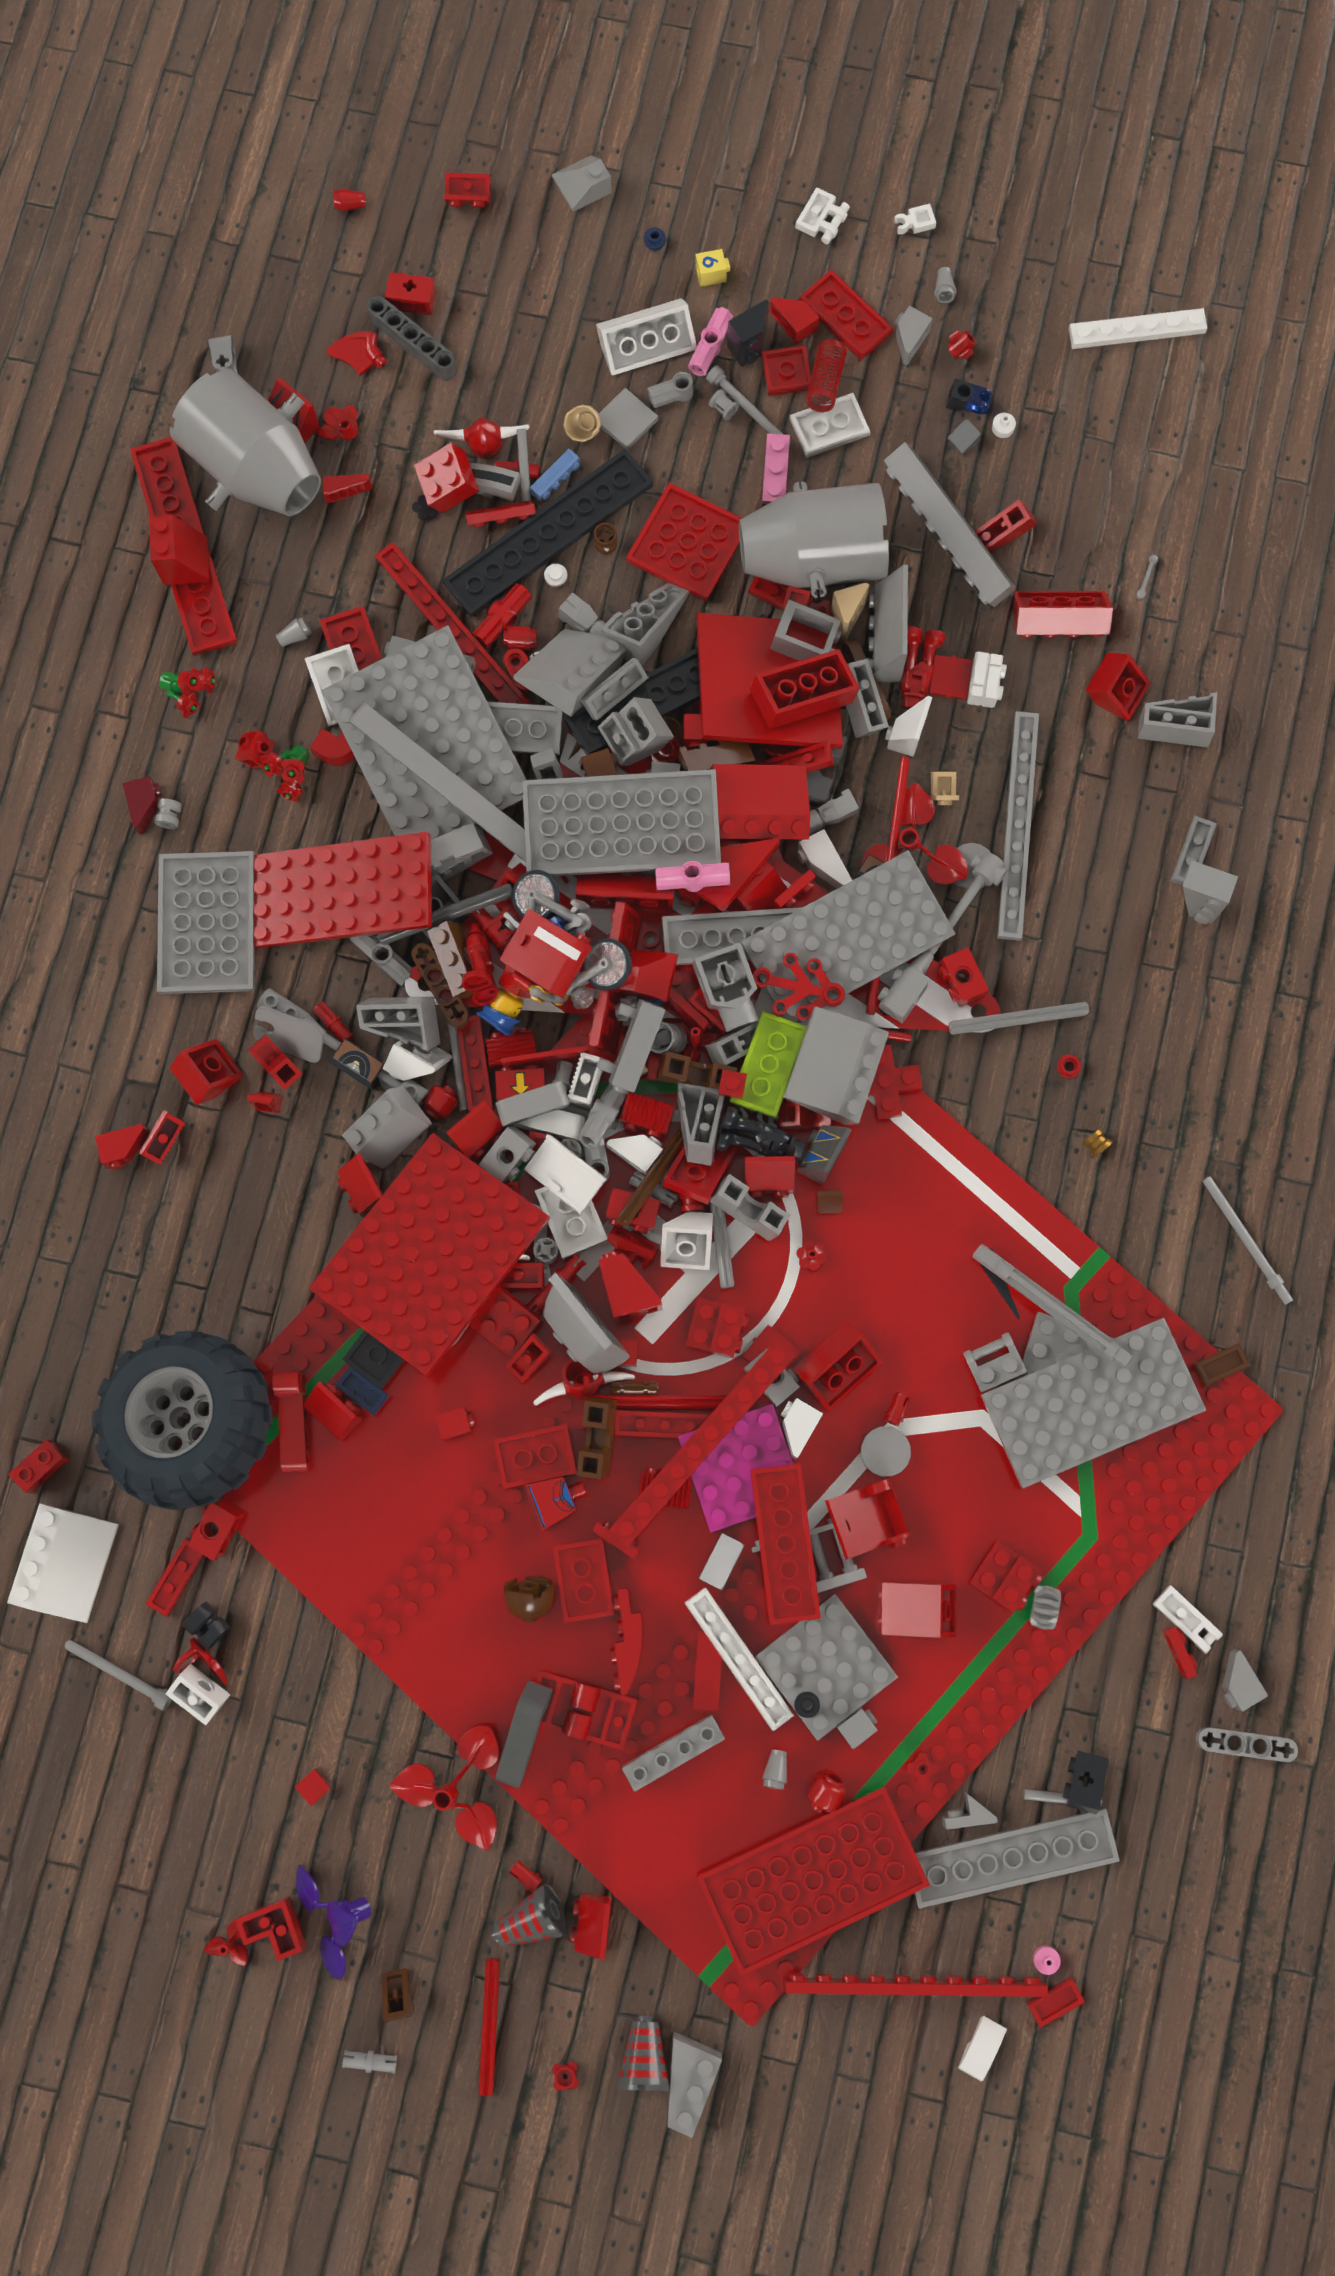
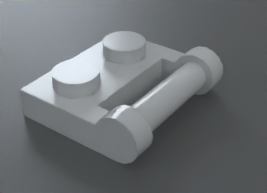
M1009 1332L1003 1334L1002 1338L976 1350L963 1352L982 1394L1028 1374ZM1007 1346L1010 1353L979 1367L977 1366L975 1360Z

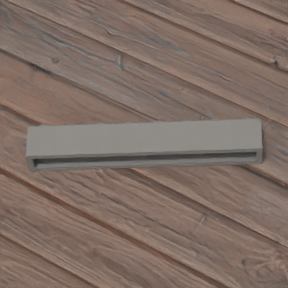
M904 442L884 460L888 466L885 469L893 480L897 478L901 484L898 487L906 498L911 497L914 501L912 504L914 510L919 515L923 514L927 519L924 522L932 533L936 531L940 537L938 539L939 544L945 551L949 549L953 554V557H951L952 562L958 569L962 567L967 573L964 578L972 587L975 585L980 592L977 595L985 605L989 603L993 607L997 606L1016 590L1015 586L914 449Z

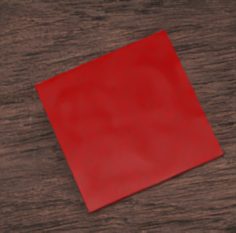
M708 613L697 614L701 730L703 740L805 747L828 740L831 748H842L840 707L769 729L750 692L756 674L798 662L796 659L770 649L781 619ZM794 620L790 621L786 635L820 649H824L829 636L827 633ZM833 643L831 648L836 650V644Z

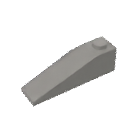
M667 583L650 593L648 599L641 603L636 601L631 604V609L621 613L619 611L614 614L601 628V633L603 636L611 638L627 649L624 660L629 661L632 658H637L642 666L654 653L690 592Z

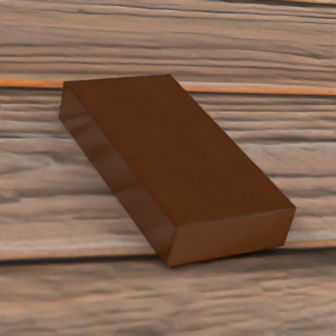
M1238 1343L1193 1364L1203 1386L1206 1387L1249 1367L1250 1364Z

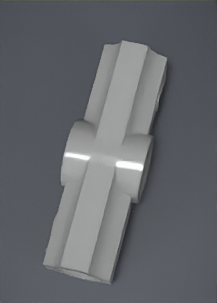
M375 934L350 938V941L364 952L378 968L386 972L402 988L405 987V980L411 975L412 967L400 958L388 944H381ZM388 952L389 956L386 960H378L380 953Z
M609 1083L601 1098L597 1099L588 1115V1120L578 1135V1139L584 1146L588 1148L597 1147L607 1128L610 1129L619 1113V1108L629 1091H627V1094L618 1092L613 1089L614 1085Z

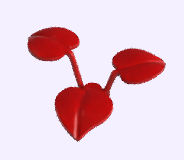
M913 783L905 792L901 825L908 826L912 824V826L901 832V844L898 845L897 856L901 854L903 849L914 851L919 848L932 859L927 865V873L935 883L947 885L966 879L968 876V866L964 856L957 848L951 845H940L936 849L935 855H933L921 844L919 834L915 830L916 824L925 825L929 823L934 817L935 805L931 797L917 783ZM875 844L870 847L863 856L861 866L869 854L886 863L888 845Z
M479 1725L465 1732L458 1742V1755L468 1760V1762L451 1784H444L438 1789L437 1785H433L435 1775L432 1770L426 1765L415 1763L406 1767L390 1782L389 1787L401 1799L417 1807H425L433 1803L441 1811L448 1810L450 1807L452 1810L465 1808L456 1816L455 1827L458 1834L468 1843L479 1846L487 1851L496 1836L497 1819L495 1812L483 1801L474 1803L472 1807L468 1803H456L459 1792L455 1786L472 1763L478 1769H487L492 1767L499 1757V1743L494 1730L490 1726Z

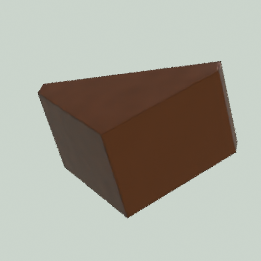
M407 1968L382 1973L384 2023L410 2017L415 2008Z

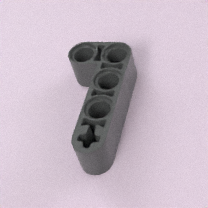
M528 1680L513 1716L495 1780L520 1789L542 1717L549 1704L553 1689Z

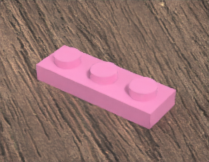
M767 433L762 504H769L786 494L790 435Z

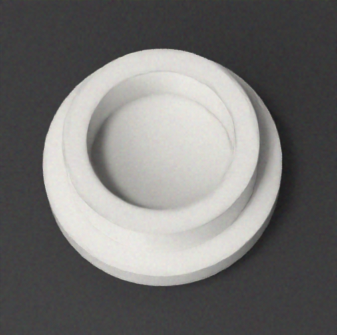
M560 564L549 565L544 572L545 581L553 587L563 585L567 580L565 567Z

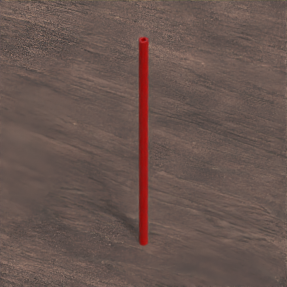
M904 756L900 758L886 862L897 857L910 758ZM880 977L869 983L865 1012L867 1015H875Z

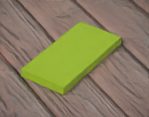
M762 1010L740 1073L747 1074L743 1100L731 1098L730 1103L776 1119L807 1026Z

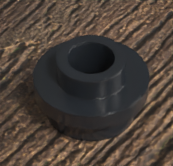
M805 1691L795 1698L794 1708L801 1717L811 1718L818 1713L820 1701L814 1693ZM804 1700L811 1701L812 1706L810 1709L806 1710L802 1707Z

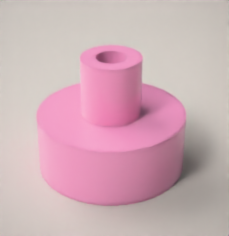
M1041 1946L1036 1949L1033 1954V1963L1039 1972L1051 1975L1059 1969L1061 1961L1055 1949L1050 1946Z

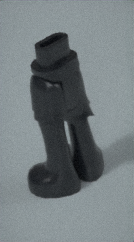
M728 1107L716 1150L724 1152L730 1145H737L756 1151L759 1155H764L765 1157L795 1156V1159L800 1160L805 1142L795 1139L796 1135H790L760 1120L756 1123L740 1116L736 1109ZM732 1129L744 1130L756 1134V1136L753 1138Z

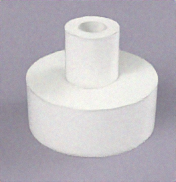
M1009 413L996 415L992 423L993 433L999 438L1011 436L1016 426L1014 417Z

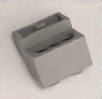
M634 697L620 712H612L598 726L619 764L625 766L632 765L659 752L674 737L653 701L646 698Z

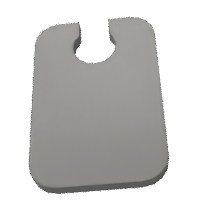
M267 1006L258 1007L255 1012V1019L270 1023L274 1027V1031H267L263 1027L255 1025L254 1037L257 1041L266 1034L283 1052L313 1063L321 1059L324 1032L320 1027Z

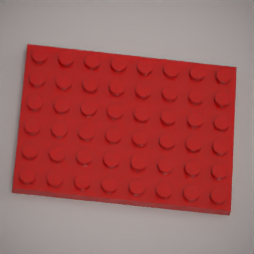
M432 1133L310 1285L309 1290L428 1377L550 1220V1217Z

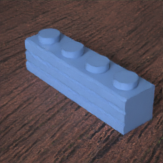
M568 449L530 487L531 495L540 503L543 500H547L550 497V493L553 490H557L563 480H567L573 470L576 471L580 465L579 457Z

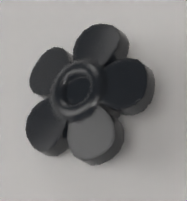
M425 495L419 496L418 502L412 504V510L418 513V518L421 520H426L428 516L435 518L438 514L437 510L428 506Z

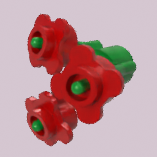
M207 667L199 671L196 668H191L190 671H181L180 674L166 671L162 673L159 679L160 688L167 691L168 697L177 700V709L182 712V717L185 719L194 714L200 705V702L196 699L197 694L194 692L190 693V691H199L201 689L211 693L216 684L214 671H209ZM182 691L183 695L179 696L177 692Z
M297 745L291 751L286 749L280 756L276 753H270L267 756L261 755L259 761L263 771L269 777H272L274 774L278 776L282 774L284 782L281 783V787L277 789V792L284 799L297 802L299 796L303 794L299 783L305 780L303 775L305 763L310 758L308 750L303 746Z

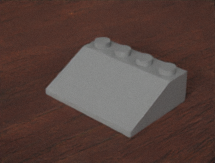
M902 565L877 583L874 593L869 594V608H873V616L869 615L868 625L869 630H873V637H869L868 651L872 652V659H869V663L877 682L900 683L907 657L908 565Z
M563 629L513 676V679L567 715L572 716L583 705L582 698L621 668L627 649L607 636Z
M814 1007L783 1098L844 1125L859 1124L889 1032L867 1022Z

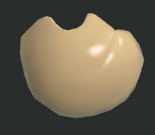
M576 406L565 415L564 428L566 434L572 440L579 442L588 441L600 431L601 419L598 412L591 406Z

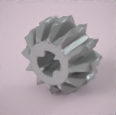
M1046 1585L1038 1586L1035 1589L1030 1614L1032 1626L1044 1630H1052L1056 1627L1061 1601L1060 1590Z

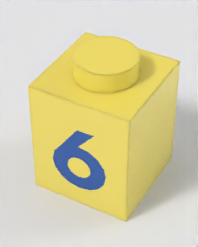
M722 249L696 254V271L700 287L726 282L727 272H730V264L728 258H724Z

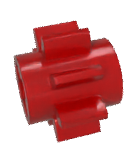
M956 330L949 336L950 344L947 347L955 359L963 357L966 360L974 354L973 346L976 345V342L970 332L966 330L960 333L959 330Z

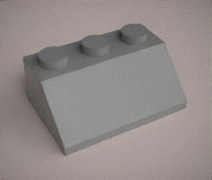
M404 1086L388 1089L342 1136L357 1155L361 1154L364 1159L382 1169H386L432 1123Z

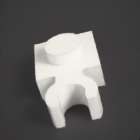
M930 204L910 208L908 215L897 214L894 218V224H904L898 226V234H904L911 228L914 234L936 228V220Z

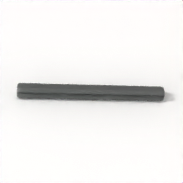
M506 884L433 911L432 927L512 897L513 888L510 884ZM428 928L378 934L380 943L385 945Z

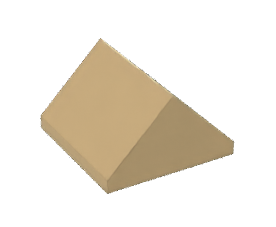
M867 583L833 593L831 613L834 615V618L841 620L838 630L842 631L839 638L843 643L846 642L866 604L869 584Z

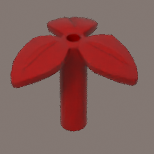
M678 1025L686 1033V1045H690L683 1055L691 1057V1061L697 1062L700 1059L701 1055L698 1047L706 1050L705 1045L718 1039V1035L712 1032H706L700 1036V1029L698 1027L690 1029L689 1027Z
M233 1920L226 1928L229 1939L226 1940L221 1936L213 1938L205 1946L204 1952L212 1956H225L230 1952V1958L235 1964L246 1966L248 1950L245 1945L236 1944V1941L241 1936L236 1921Z

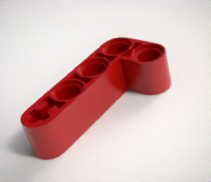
M300 1371L273 1373V1392L278 1397L282 1472L308 1471L310 1462L307 1409L303 1406L306 1401L304 1373Z

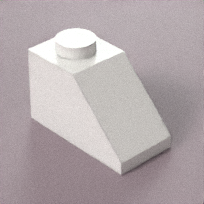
M645 1135L610 1139L606 1143L609 1150L645 1176L663 1152L661 1148L662 1143L653 1136L647 1138Z

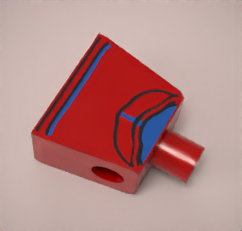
M565 1477L524 1485L541 1531L547 1530L576 1512L577 1508L574 1500L587 1495L582 1481L568 1486Z

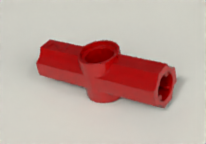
M516 583L501 601H496L490 607L485 620L472 633L482 647L488 649L503 631H508V626L515 624L518 614L532 599V595L523 585Z

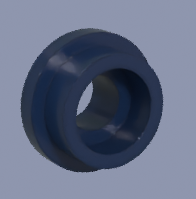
M650 228L644 234V244L652 251L660 250L666 243V235L659 228Z

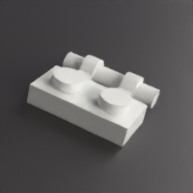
M816 187L796 221L795 228L813 237H816L817 233L821 231L824 233L821 241L824 244H829L830 240L834 239L837 235V228L840 223L845 221L850 207L845 202L840 207L834 205L836 196ZM828 215L833 217L831 223L825 221Z

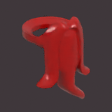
M190 1639V1649L176 1661L173 1671L176 1674H181L189 1664L194 1665L200 1659L213 1675L216 1674L224 1686H227V1678L220 1664L200 1645L197 1639ZM193 1656L192 1660L181 1669L184 1662Z

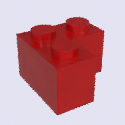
M290 1895L242 1914L235 1920L243 1945L269 1936L277 1961L302 1952L307 1947Z

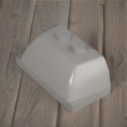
M557 1273L552 1275L548 1280L553 1286L545 1300L543 1316L555 1331L552 1333L559 1343L565 1344L568 1348L567 1354L575 1362L579 1361L594 1374L610 1371L624 1363L630 1355L578 1290Z

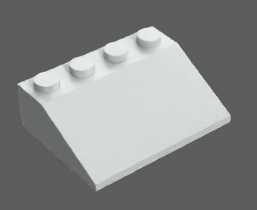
M39 1503L7 1603L88 1623L119 1524L50 1504Z

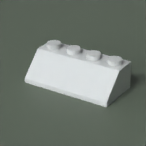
M682 298L596 324L601 348L612 376L691 352L697 348L688 304Z

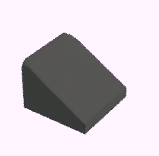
M967 418L947 439L963 455L980 442L981 433Z

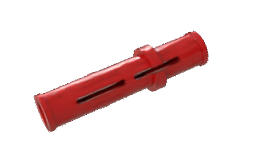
M575 1253L561 1270L558 1268L555 1272L571 1283V1279L586 1263L581 1259L574 1266L580 1258ZM549 1281L525 1306L532 1309L537 1305L533 1312L538 1315L545 1307V1300L553 1286L552 1283Z

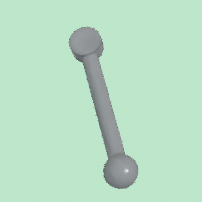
M1156 555L1149 557L1150 563L1142 586L1136 593V598L1139 600L1144 599L1146 595V585L1153 566L1158 561Z

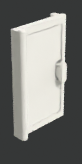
M550 1134L546 1135V1140L524 1168L526 1172L579 1214L586 1210L587 1205L607 1180L606 1177Z

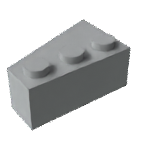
M471 823L432 839L431 878L438 874L443 881H446L493 854L483 829Z
M1191 860L1182 886L1188 915L1199 923L1212 924L1229 904L1238 876Z
M434 997L369 998L356 1005L360 1029L384 1037L390 1036L401 1040L400 1042L420 1046L421 1049L426 1051L440 1044Z
M674 2031L668 2128L692 2138L722 2062V2052Z

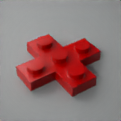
M891 1044L884 1046L868 1097H874L877 1120L902 1117L899 1093L922 1090L919 1064L895 1068Z

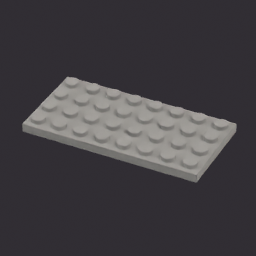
M716 769L522 780L527 872L542 870L551 876L655 871L656 868L683 866L688 861H697L701 865L721 863ZM533 875V876H530V877H528V878H532V877H544V876H541V875Z
M908 850L751 935L740 943L755 970L764 967L770 970L772 976L797 981L796 977L789 968L783 965L782 961L787 953L796 954L798 963L811 984L822 987L815 974L809 973L806 969L807 962L812 958H817L821 961V968L830 982L840 984L845 991V995L949 939L955 935V932ZM789 956L786 958V962L789 965L794 964L795 960L793 957ZM811 962L810 968L812 970H817L818 964L816 962ZM758 975L762 983L766 981L765 976ZM770 985L765 987L773 1003L777 1000H783L796 992ZM830 991L828 996L830 999H836L837 994L834 991ZM808 995L789 1007L781 1017L793 1022L800 1021L796 1017L797 1009L803 1005L808 1006L819 997ZM776 1004L779 1012L784 1011L782 1004ZM801 1009L799 1011L801 1017L808 1016L807 1010Z
M1165 1318L1112 1339L1133 1356V1359L1126 1368H1123L1113 1359L1110 1360L1093 1347L981 1395L1021 1489L1206 1411Z

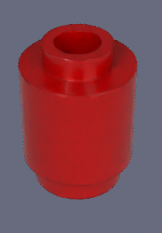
M508 626V631H504L503 644L508 645V650L518 648L530 651L531 648H536L537 629L523 626Z

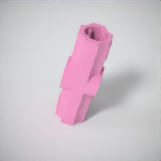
M723 307L716 308L707 328L702 331L701 340L688 364V369L693 374L700 377L706 376L715 356L720 353L721 344L728 332V321L734 318V315L728 309Z
M688 861L683 866L656 868L655 870L657 890L685 888L690 892H697L703 887L730 885L729 863L701 865L697 861Z

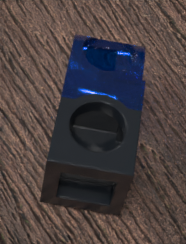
M955 379L949 390L946 408L955 410L957 407L968 411L971 410L973 413L980 415L987 414L990 410L993 393L988 388Z

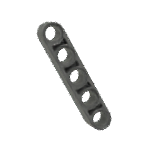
M374 296L368 300L367 308L370 320L374 326L440 379L451 380L455 377L457 369L454 355L451 351L385 298Z

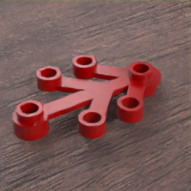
M787 953L782 962L786 968L792 971L797 981L772 976L770 970L764 967L756 969L753 973V978L758 988H765L770 985L796 991L787 998L777 1000L773 1004L772 1011L778 1016L785 1014L789 1007L808 995L819 998L808 1006L803 1005L797 1009L796 1017L800 1021L808 1020L814 1007L822 1008L825 1005L837 1007L845 999L843 987L838 983L830 982L821 968V961L817 958L810 959L806 964V969L809 973L815 974L822 987L811 984L798 963V957L794 953ZM789 956L795 960L792 965L786 962V958ZM811 962H816L818 964L817 970H812L810 968ZM758 975H764L766 981L764 983L758 982ZM834 991L837 994L836 999H830L828 993ZM776 1004H782L784 1011H777ZM801 1009L807 1010L808 1016L801 1017L799 1011Z

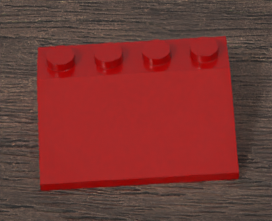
M712 764V770L716 769L720 839L777 838L809 840L810 807L805 765Z

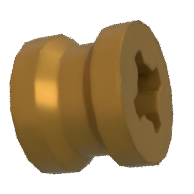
M1101 1128L1082 1143L1084 1147L1091 1150L1093 1158H1096L1113 1144L1110 1139L1104 1137Z

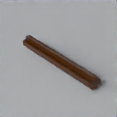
M681 1129L673 1136L617 1216V1222L622 1226L627 1227L683 1148L684 1141Z

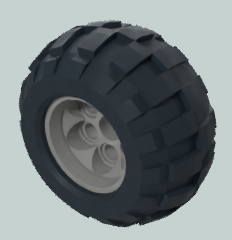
M177 1331L174 1335L160 1334L143 1341L142 1348L135 1352L127 1351L115 1362L118 1368L110 1379L104 1378L97 1392L101 1397L99 1409L92 1413V1429L94 1433L98 1434L99 1444L95 1445L103 1466L111 1473L114 1482L127 1494L144 1503L169 1510H185L191 1507H204L221 1500L223 1498L222 1495L231 1489H238L251 1476L249 1471L257 1459L261 1461L266 1452L268 1443L265 1440L268 1428H272L273 1417L272 1406L269 1405L268 1385L263 1374L252 1362V1359L240 1348L219 1336L204 1334L201 1331ZM193 1390V1391H194L193 1397H192L190 1400L187 1401V1400H186V1395H187V1393H188L189 1391ZM170 1399L169 1407L163 1410L164 1402ZM209 1406V1415L204 1416V1410ZM191 1416L190 1422L184 1427V1421L189 1420ZM164 1424V1431L158 1435V1427ZM181 1439L182 1446L179 1450L175 1451V1444Z

